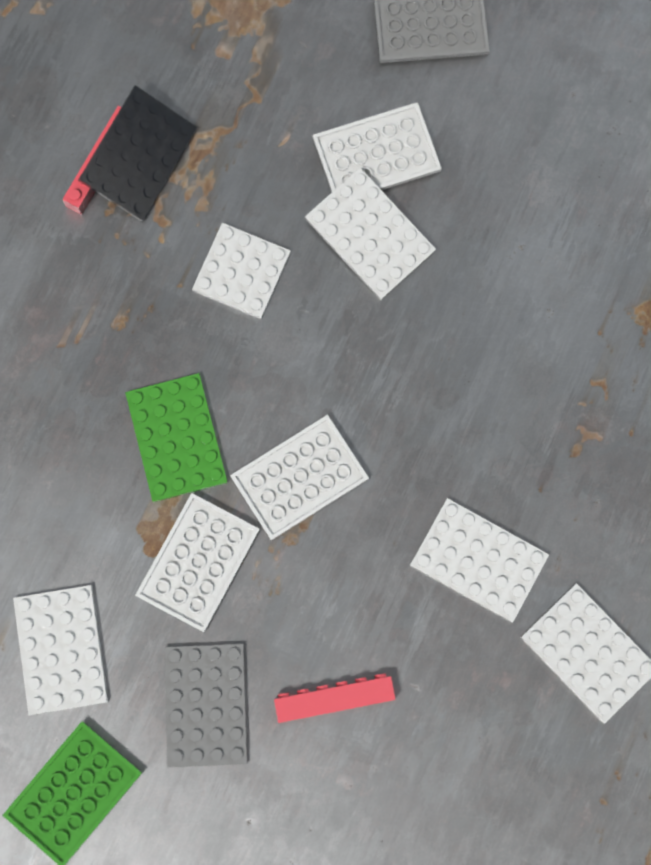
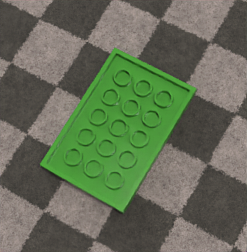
M199 373L125 392L153 503L228 483Z
M81 721L2 816L55 863L66 865L141 776L142 772L86 723Z

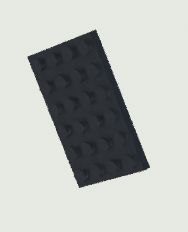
M135 85L78 181L138 220L143 221L197 127Z

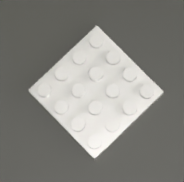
M222 223L192 291L262 319L291 254V250Z

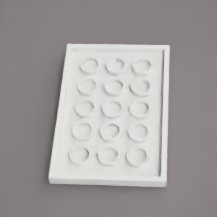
M418 102L313 135V141L331 192L359 168L381 190L438 173L442 170Z
M361 168L357 169L305 216L310 225L380 300L436 251L433 245Z
M328 414L230 475L271 541L369 480V477Z
M191 493L135 596L205 633L260 529Z
M447 498L410 566L513 623L549 554Z
M577 583L520 637L603 724L651 678V659Z
M88 585L13 598L28 715L107 703V690L92 586Z

